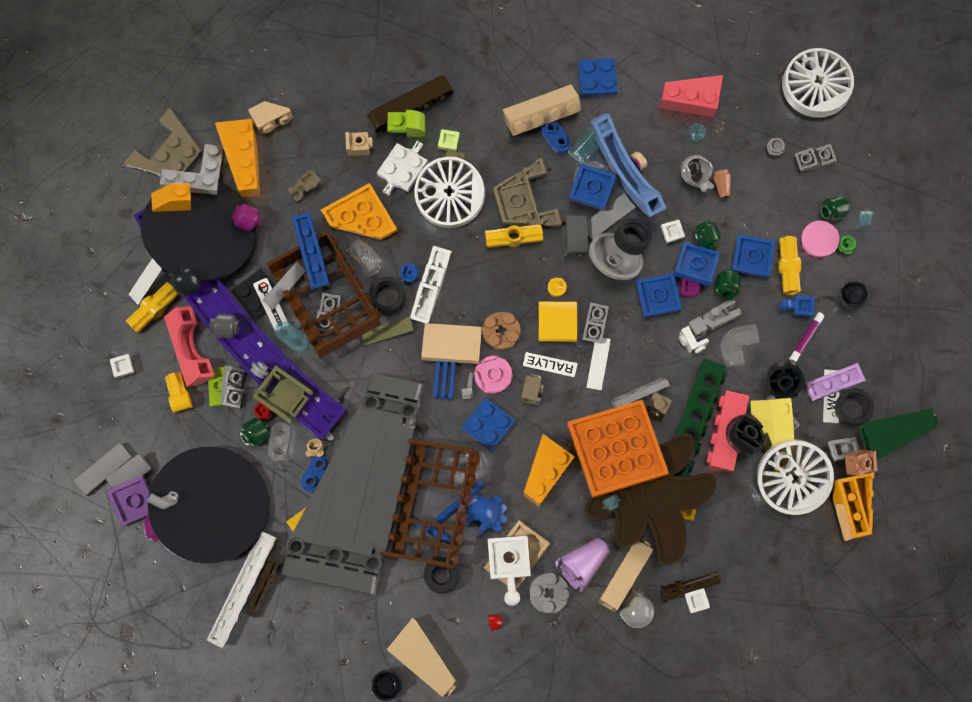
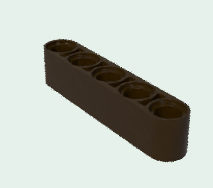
M441 75L373 109L366 115V118L374 132L380 133L388 129V112H406V110L422 112L453 95L454 90L445 75Z

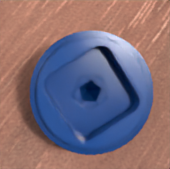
M406 263L400 269V276L406 282H413L419 277V268L414 263Z

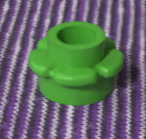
M845 236L839 239L838 249L840 252L851 254L856 249L857 245L853 237Z

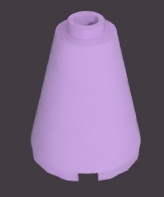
M596 538L558 558L555 562L557 569L561 567L563 571L561 576L574 589L579 587L582 592L610 554V545L605 539Z

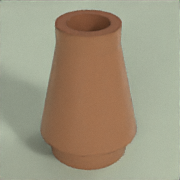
M728 169L713 172L714 177L712 178L719 197H730L731 174H729Z

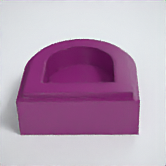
M682 278L680 296L688 298L697 296L700 291V284Z

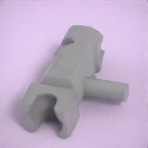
M727 301L704 314L703 318L699 316L688 323L690 325L689 328L695 339L697 340L706 335L707 331H712L741 316L740 308L731 312L728 311L734 307L735 301Z

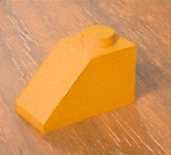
M190 183L169 184L151 193L152 212L191 210Z

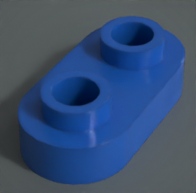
M556 121L542 125V135L552 149L558 154L567 153L570 149L571 141ZM548 127H553L554 130L550 131ZM564 141L565 144L560 145L558 142Z
M325 456L320 458L314 457L301 479V486L308 493H314L330 463ZM318 462H323L322 468H317ZM313 479L314 483L313 485H308L307 481Z

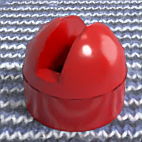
M487 615L491 631L501 628L502 618L499 615Z

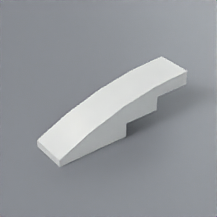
M433 246L422 282L419 285L410 316L411 319L429 323L452 251Z

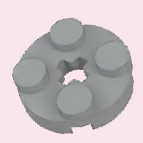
M553 573L538 576L532 582L529 591L530 601L535 609L547 614L557 613L562 610L569 598L568 585L563 578ZM546 588L554 590V597L552 599L544 597L546 593L544 590Z

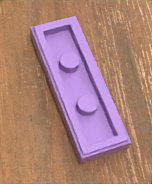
M856 363L805 383V388L811 402L866 380L859 364Z

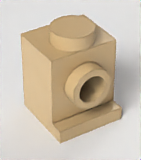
M345 132L348 156L370 155V148H373V139L369 137L368 132Z

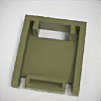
M275 366L252 397L291 424L293 420L288 415L296 417L309 400L304 395L305 392L311 396L314 392ZM276 378L279 380V383L268 396L264 391L271 381Z

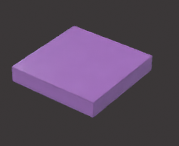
M144 474L106 490L121 526L147 516V501L150 488Z

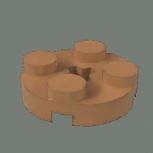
M493 313L485 319L482 327L484 341L496 350L503 351L512 348L520 337L519 322L511 313ZM499 327L506 328L507 330L503 336H500V333H496Z

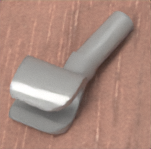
M472 372L469 373L468 388H462L463 399H471L473 397L472 383L474 373Z

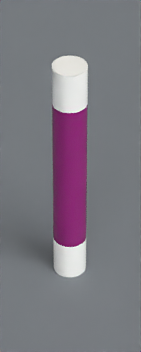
M817 313L790 356L789 360L791 362H797L825 317L824 314Z

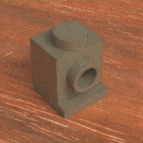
M536 374L526 375L521 402L540 406L541 398H538V396L542 397L544 385H541V376Z
M654 392L646 408L648 416L661 422L672 400Z

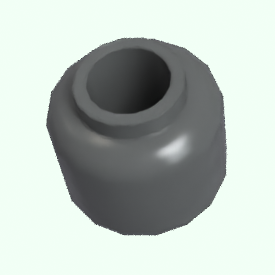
M218 313L210 321V330H213V335L217 338L232 339L234 335L237 336L240 323L235 315Z

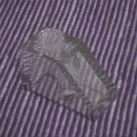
M359 238L344 249L368 277L377 274L384 266L374 250Z

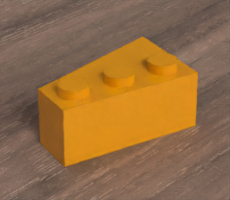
M544 434L542 435L524 490V496L538 507L541 506L575 458Z
M874 472L838 479L833 483L831 494L844 541L859 539L872 534L873 509H871Z

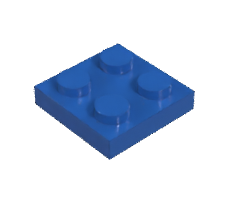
M615 58L578 60L581 97L617 95Z
M580 164L569 200L604 211L616 175Z
M738 234L732 270L736 273L769 278L776 241Z
M684 241L674 276L710 287L721 252Z
M674 273L636 280L644 318L682 310Z
M484 398L461 429L493 452L516 421L488 399Z

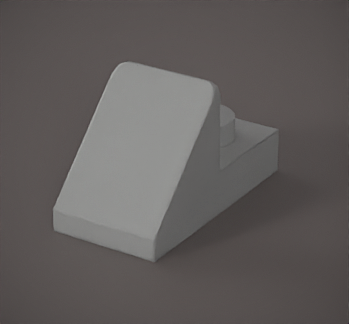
M856 437L832 440L826 444L831 464L845 460L846 454L860 450Z

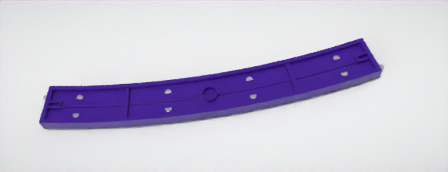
M144 210L134 214L140 228ZM219 279L202 282L195 294L184 296L209 330L211 319L215 318L218 313L235 315L240 323L237 336L234 335L232 339L217 338L218 341L259 385L263 383L267 376L261 379L250 369L253 367V362L258 363L260 361L268 367L267 371L269 373L277 366L314 392L312 396L305 392L304 395L309 400L294 418L321 441L324 439L331 442L334 441L330 430L338 421L344 418L347 410L310 380L269 340L239 306ZM274 378L265 389L269 395L279 383V380Z

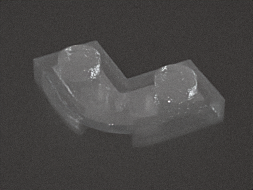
M756 324L732 328L724 335L721 341V353L726 368L744 366L745 362L741 347L756 345L760 342Z

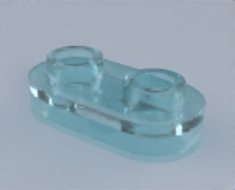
M280 322L276 325L274 333L279 341L296 353H303L308 349L309 340L305 334L288 322ZM284 330H287L288 334L285 336L282 335V332ZM302 341L303 345L297 346V342Z

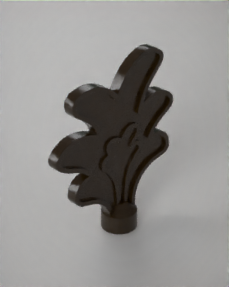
M688 433L677 435L659 445L669 472L667 476L595 498L590 496L585 506L586 515L595 521L606 520L615 513L614 540L617 546L621 548L632 547L639 543L645 536L647 525H649L655 539L658 561L664 566L678 562L686 549L687 530L681 512L692 511L703 506L713 496L717 487L716 478L710 473H701L690 477H675V475L689 465L694 455V439ZM571 438L566 447L578 457Z

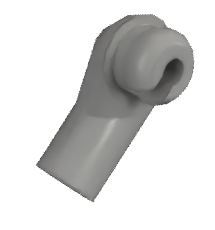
M171 491L168 495L161 498L151 493L147 502L158 508L167 509L178 502V494Z

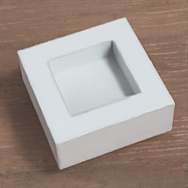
M679 220L661 225L666 244L685 238Z
M129 354L110 359L112 371L116 379L135 373Z
M704 588L685 594L690 614L710 608Z

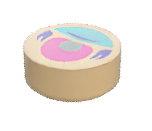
M635 152L630 156V159L639 171L647 167V161L640 152Z

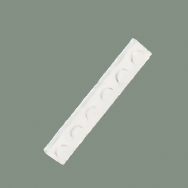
M261 531L207 641L221 648L227 642L229 634L238 620L239 613L245 605L252 587L256 583L260 570L264 567L265 560L274 546L275 537Z

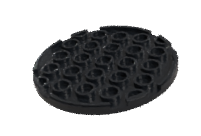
M219 182L217 195L190 192L191 210L152 212L151 198L142 215L141 238L149 258L153 259L162 271L172 276L179 268H189L199 274L201 283L218 278L222 279L239 269L251 254L256 237V228L254 227L251 231H245L234 225L232 215L236 206L240 207V205H248V203L230 186Z
M210 446L187 450L167 462L152 483L149 496L152 493L162 498L171 491L178 494V502L167 509H161L148 503V515L151 527L158 540L169 552L185 561L207 565L229 561L250 548L264 527L268 513V495L264 481L256 468L247 459L231 450Z

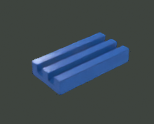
M436 361L433 398L453 400L456 362ZM440 365H444L441 394H438ZM451 366L449 395H445L447 368Z

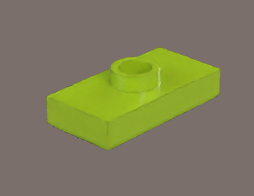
M225 367L212 368L214 377L208 381L210 407L227 406L221 404V387Z

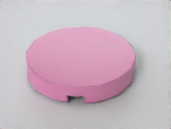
M819 220L810 223L801 234L802 247L812 257H828L835 252L839 245L840 237L838 231L832 224L826 221Z
M498 356L485 357L476 366L474 372L475 383L485 393L499 394L505 391L511 384L512 369L506 360Z

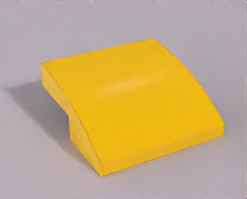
M539 302V341L577 342V302Z

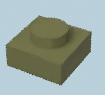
M447 149L445 157H457L464 160L465 154ZM449 162L443 163L442 168L449 170ZM453 162V172L457 173L460 166L459 163Z

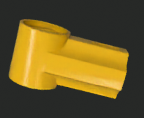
M182 373L168 374L165 379L170 394L169 404L172 412L176 413L193 408Z

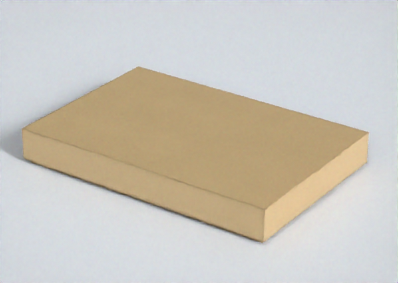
M425 323L421 359L426 361L479 364L482 327Z
M518 520L507 537H528L531 571L551 543ZM507 552L504 554L503 559L506 563H512L515 560V556L513 553ZM488 561L484 569L490 573V563ZM526 577L515 578L516 591ZM507 578L499 579L501 582L507 585Z

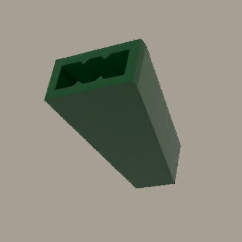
M932 408L864 422L859 428L865 450L876 451V460L878 461L935 429L938 419L936 414L933 413Z

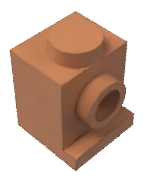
M857 450L845 455L847 474L860 476L870 471H877L876 451Z

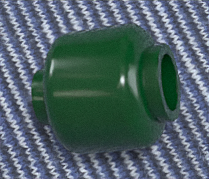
M841 195L825 199L821 206L823 218L830 222H835L847 217L850 208L849 201Z
M707 220L695 226L694 236L699 246H707L708 249L719 245L717 241L722 236L715 222Z
M730 269L719 273L716 277L717 293L725 299H732L741 292L740 275Z
M255 417L242 425L240 436L247 445L257 446L269 437L268 430H270V426L266 420H260Z

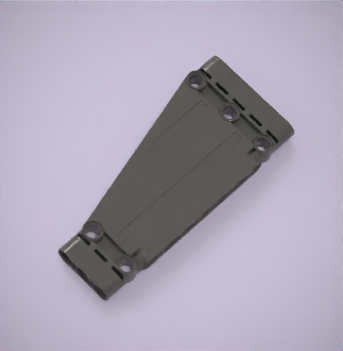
M378 374L369 375L365 396L287 543V552L281 575L376 595L385 557L382 554L383 551L388 552L390 543L388 535L392 533L395 522L392 517L394 513H397L399 504L397 495L401 494L403 487L401 477L406 474L408 466L405 459L411 453L412 445L407 442L408 439H414L415 423L418 417L424 385ZM375 400L377 402L376 406L373 408L367 407L368 401ZM407 408L414 409V413L410 416L405 415L404 411ZM300 542L302 545L301 550L293 552V544ZM333 551L340 552V557L336 561L330 558ZM289 555L299 557L300 559L290 558ZM372 559L379 561V565L375 569L369 568V562ZM308 560L317 561V562H319V564H318V563L309 562ZM327 564L338 566V568L327 566ZM346 568L358 570V572L346 570ZM368 572L372 574H377V576L368 575L365 573Z

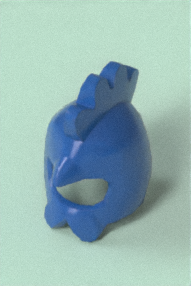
M472 495L471 504L467 509L468 519L464 527L468 526L470 522L476 523L479 528V536L489 528L499 532L501 530L500 523L507 521V517L503 515L507 507L505 504L500 503L502 497L494 496L490 499L481 495Z

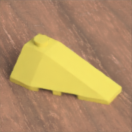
M791 398L750 401L752 417L756 418L763 425L762 430L764 434L767 433L768 443L764 447L766 452L779 442L794 439ZM792 445L790 449L795 461V445ZM784 447V448H782V449H780V450H778V451H785V452H786V448ZM775 453L769 458V460L773 461ZM782 458L779 465H786L788 458ZM773 467L774 471L780 472L778 469ZM793 471L789 472L792 476H797Z

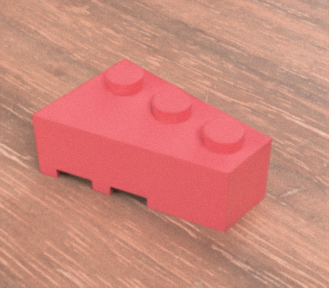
M723 75L665 82L660 108L714 118L718 107Z

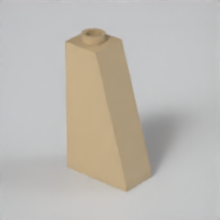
M642 539L630 548L598 603L614 613L618 610L653 551L648 542Z
M412 618L387 650L442 697L445 695L450 696L456 688L454 685L456 680L417 621Z

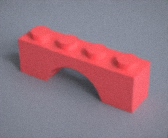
M192 306L175 307L164 316L186 387L203 385L214 377L209 358H202L194 346L193 336L197 321Z
M727 390L723 396L720 395L718 407H721L720 414H716L714 425H717L716 433L712 432L710 444H713L712 452L708 451L706 462L709 463L708 469L729 474L734 471L737 452L732 449L727 441L726 428L731 421L739 416H745L749 400L748 395Z

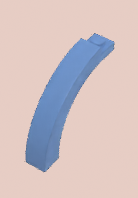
M606 112L591 120L590 122L596 134V141L608 165L633 202L649 217L666 209L660 192L644 179L627 154L609 113Z

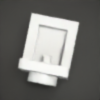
M689 326L681 329L679 340L683 347H687L690 354L693 352L698 354L707 349L708 338L697 343Z

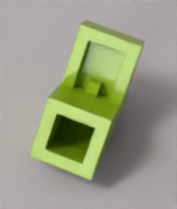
M414 110L388 112V132L407 133V137H425V115Z

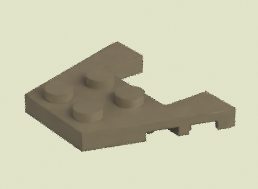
M168 108L159 119V122L172 131L171 135L150 160L134 150L124 162L126 166L161 176L162 169L188 172L202 155L201 150L173 111Z
M542 158L537 159L532 165L523 168L521 172L514 176L512 175L493 187L496 203L504 225L532 226L541 224V226L547 227L562 226L558 209L538 213L529 180L546 176V169Z

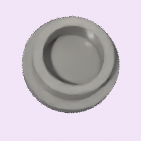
M772 138L768 141L767 151L769 154L780 156L784 153L786 146L782 139Z
M260 361L252 363L253 367L250 370L261 379L268 376V367Z

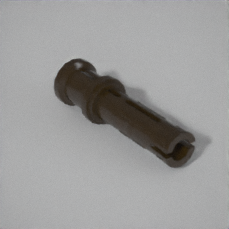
M267 557L268 562L264 571L259 574L261 579L245 611V614L254 618L257 617L271 584L276 582V576L280 567H283V563ZM263 589V591H262V593H261V595H260V597H259V600H258L257 604L255 605V602H256V600H257V598H258V596H259L261 590Z
M714 572L684 582L677 580L674 584L664 587L660 585L658 589L663 603H667L668 600L673 598H683L686 593L720 584V578L718 573ZM707 580V582L692 586L695 583Z

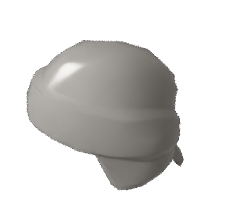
M692 155L685 158L681 164V175L684 181L691 186L701 188L703 193L707 189L714 188V185L708 181L713 173L711 162L701 155Z
M631 587L629 590L630 596L621 605L620 615L629 627L636 629L644 628L653 619L655 614L652 602L643 595V588L635 590L634 587Z

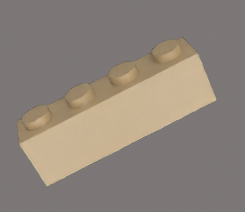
M572 85L503 109L506 125L513 136L582 111L579 96Z

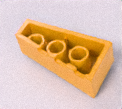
M252 119L215 123L240 195L243 198L261 196L256 128Z

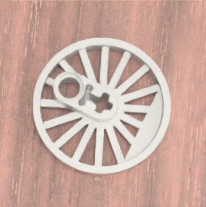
M822 48L809 49L795 56L787 66L782 79V89L788 103L798 112L816 118L831 116L839 112L849 101L854 87L853 72L847 61L839 54ZM818 57H824L821 67L819 66ZM827 59L834 61L824 72ZM837 64L841 67V69L830 73ZM793 66V67H794L795 69H797L799 72L792 71V70H790V69H791V67ZM843 73L846 75V77L835 78ZM788 76L799 80L788 81ZM848 83V87L838 85ZM803 86V87H801V88H799V89H796V90H794V91H792V92H791V90H790V87ZM807 91L800 100L796 99L795 96ZM812 94L808 107L803 102ZM816 95H817V96H818V105H816V106L813 107V104H814V101H815V98H816Z
M457 157L438 158L427 164L418 175L414 191L415 202L422 216L430 223L442 228H458L471 222L481 211L485 200L484 182L479 172L469 162ZM449 162L448 181L441 163ZM453 162L459 163L460 166L452 181ZM438 165L444 183L431 168ZM464 166L468 167L470 171L458 181ZM428 172L438 183H434L423 177ZM473 174L472 181L463 184ZM420 182L425 183L422 189H419ZM429 188H434L436 193L433 196H428L426 191ZM449 189H452L453 192L451 196H447ZM418 193L423 194L425 199L419 200ZM462 195H472V199ZM460 200L471 204V212ZM428 202H435L426 211L421 207V205ZM456 203L467 213L468 217L461 219ZM441 204L435 219L429 216V214L438 205ZM447 204V222L439 221ZM451 204L458 219L457 222H450Z
M791 439L775 444L763 455L757 469V482L763 498L771 507L785 514L801 515L817 509L825 502L833 487L834 472L829 458L820 448L804 440ZM792 445H797L795 461L790 449ZM784 447L786 448V452H785V451H778V450H780V449H782V448H784ZM802 447H809V449L807 450L806 454L800 462ZM814 450L820 454L812 461L807 463L809 458L813 454ZM775 453L773 461L769 460V458ZM782 458H788L786 465H779ZM824 460L826 466L811 469L820 461ZM768 463L780 472L764 470V467ZM790 471H793L797 475V480H794L792 475L789 473ZM827 471V478L810 476ZM762 475L779 477L762 482ZM807 481L819 482L822 484L816 487ZM778 484L769 492L765 493L763 487ZM805 486L811 488L812 491H811V492H808V490L805 488ZM800 488L806 494L804 497L801 495ZM782 490L777 500L773 502L770 497ZM796 490L798 501L793 504L794 494ZM789 492L787 507L781 506L780 504Z

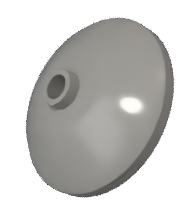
M614 233L600 234L590 244V258L596 268L604 275L617 280H630L635 278L642 270V255H630L619 249L614 241Z

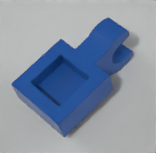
M796 295L794 300L782 299L779 310H794V316L813 317L815 297Z

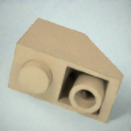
M265 101L248 109L260 134L269 133L275 127L285 125L293 119L289 108Z

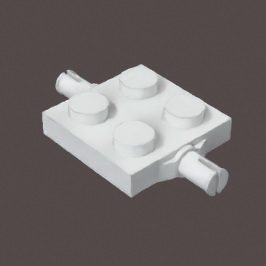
M416 141L412 149L405 148L398 143L395 145L377 172L378 176L388 182L382 191L384 194L389 196L394 187L401 188L409 193L418 175L428 164V160L418 154L423 146L421 142Z

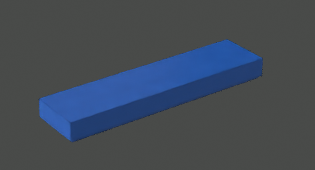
M310 212L293 216L292 220L311 290L329 286L330 283Z

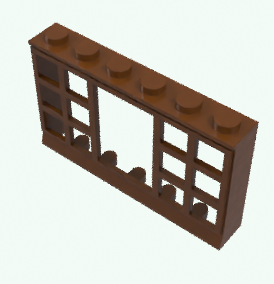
M327 231L317 235L319 247L322 248L327 245L332 255L323 259L324 264L335 258L340 266L339 269L330 274L327 273L328 279L343 272L357 297L313 321L299 295L311 289L307 272L302 276L305 277L309 284L308 286L297 292L293 286L289 291L288 289L283 291L285 298L320 359L372 329L381 326L379 318H381L380 313L376 307H371L370 304L373 302L368 293L364 294L361 289L364 287L359 278L355 280L353 276L355 272L351 264L346 265L345 260L347 258L342 249L338 251L336 248L338 243L335 237H330ZM300 246L266 263L277 283L286 274L284 271L285 267L295 262L302 266L299 261L303 258ZM360 301L365 311L353 317L347 307ZM344 309L349 320L337 326L332 315ZM366 315H369V319L357 325V320ZM328 318L333 328L321 335L316 324ZM351 323L354 327L341 334L340 329ZM335 332L338 336L327 342L324 341V338Z
M408 439L407 443L414 446L412 456H406L405 462L410 465L408 475H402L401 482L405 483L406 487L404 495H397V501L402 503L400 514L394 513L392 517L393 521L397 522L396 532L389 533L388 535L389 541L393 542L391 552L383 551L382 555L455 570V566L459 561V547L463 542V528L468 519L467 509L472 501L471 491L472 486L476 482L475 472L476 467L480 463V452L473 448ZM426 449L438 450L436 464L424 462ZM443 451L455 453L452 467L440 465ZM460 454L469 455L466 469L457 468ZM422 467L434 468L432 482L420 480ZM439 469L451 471L448 485L436 483ZM456 472L465 473L462 487L453 486ZM418 485L461 491L454 526L411 519ZM410 523L422 525L419 539L407 537ZM427 526L439 528L436 542L424 540ZM444 529L453 530L450 545L441 543ZM406 541L418 543L415 557L403 555ZM423 545L435 547L432 560L420 558ZM440 548L449 549L446 563L437 561Z

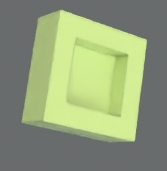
M441 129L438 149H448L456 152L460 132Z

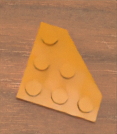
M370 183L321 209L331 228L379 240L397 232L395 224Z

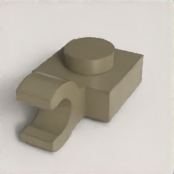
M310 170L296 181L297 184L291 186L288 192L292 194L297 191L293 199L299 201L303 197L304 190L307 192L314 189L321 180L317 174Z

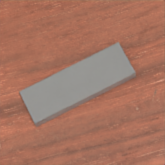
M624 193L607 205L604 211H599L587 221V233L591 242L596 236L603 234L635 210L636 207Z
M659 378L612 399L611 403L614 408L623 406L668 387L670 384L667 379Z
M119 443L77 477L74 482L88 496L106 481L108 475L133 457Z

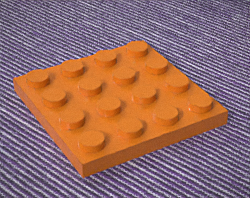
M643 400L567 422L592 498L669 474Z

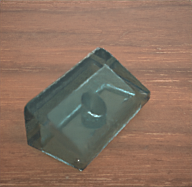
M592 126L567 151L580 164L585 165L600 148Z

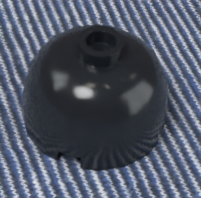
M779 361L767 370L765 384L768 392L775 396L776 399H793L798 396L801 390L803 391L805 378L802 370L796 363Z
M745 415L744 417L739 416L728 428L727 439L732 449L737 453L753 455L766 446L768 435L767 433L764 434L762 430L763 425L756 418Z

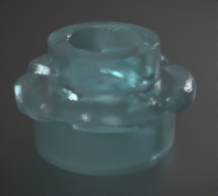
M695 123L688 129V135L694 141L703 140L706 136V129L700 123Z
M866 208L865 212L861 211L858 222H861L863 227L864 225L870 226L873 211H868V208Z
M615 494L603 500V509L608 508L610 512L618 508L621 499H618Z

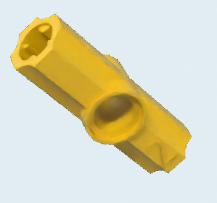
M541 224L523 227L512 225L506 229L485 231L487 248L501 246L517 247L520 244L543 242ZM513 233L519 235L517 239H511L509 236Z
M785 236L779 239V273L782 274L783 294L795 295L801 292L799 277L801 259L798 257L796 237Z
M166 282L154 295H149L140 303V308L126 322L139 333L150 321L158 319L165 312V307L179 294Z

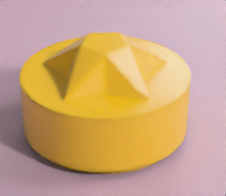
M553 278L549 281L548 292L551 296L561 297L565 294L567 285L563 279Z

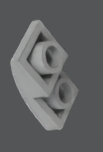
M831 144L795 153L800 172L837 163Z
M322 293L317 318L339 307L342 296ZM339 312L332 315L335 323L337 322ZM328 318L316 324L319 331L327 332L333 328Z
M590 302L582 340L596 343L602 342L609 306Z
M225 365L221 387V404L240 408L244 389H241L245 370Z
M138 453L125 462L123 466L108 475L106 480L112 487H115L147 473L152 467L141 453Z

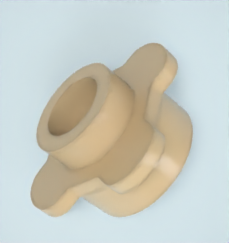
M319 439L310 440L307 443L308 450L305 453L306 456L322 457L324 455V447L327 445L326 442Z

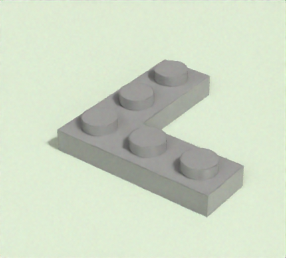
M205 144L200 173L162 169L160 189L169 184L190 183V192L217 195L224 152L223 146Z

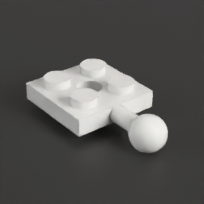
M528 537L488 539L491 580L507 578L508 591L504 596V600L508 605L515 606L520 601V594L515 590V578L531 576ZM505 553H513L515 560L512 563H506L503 559Z

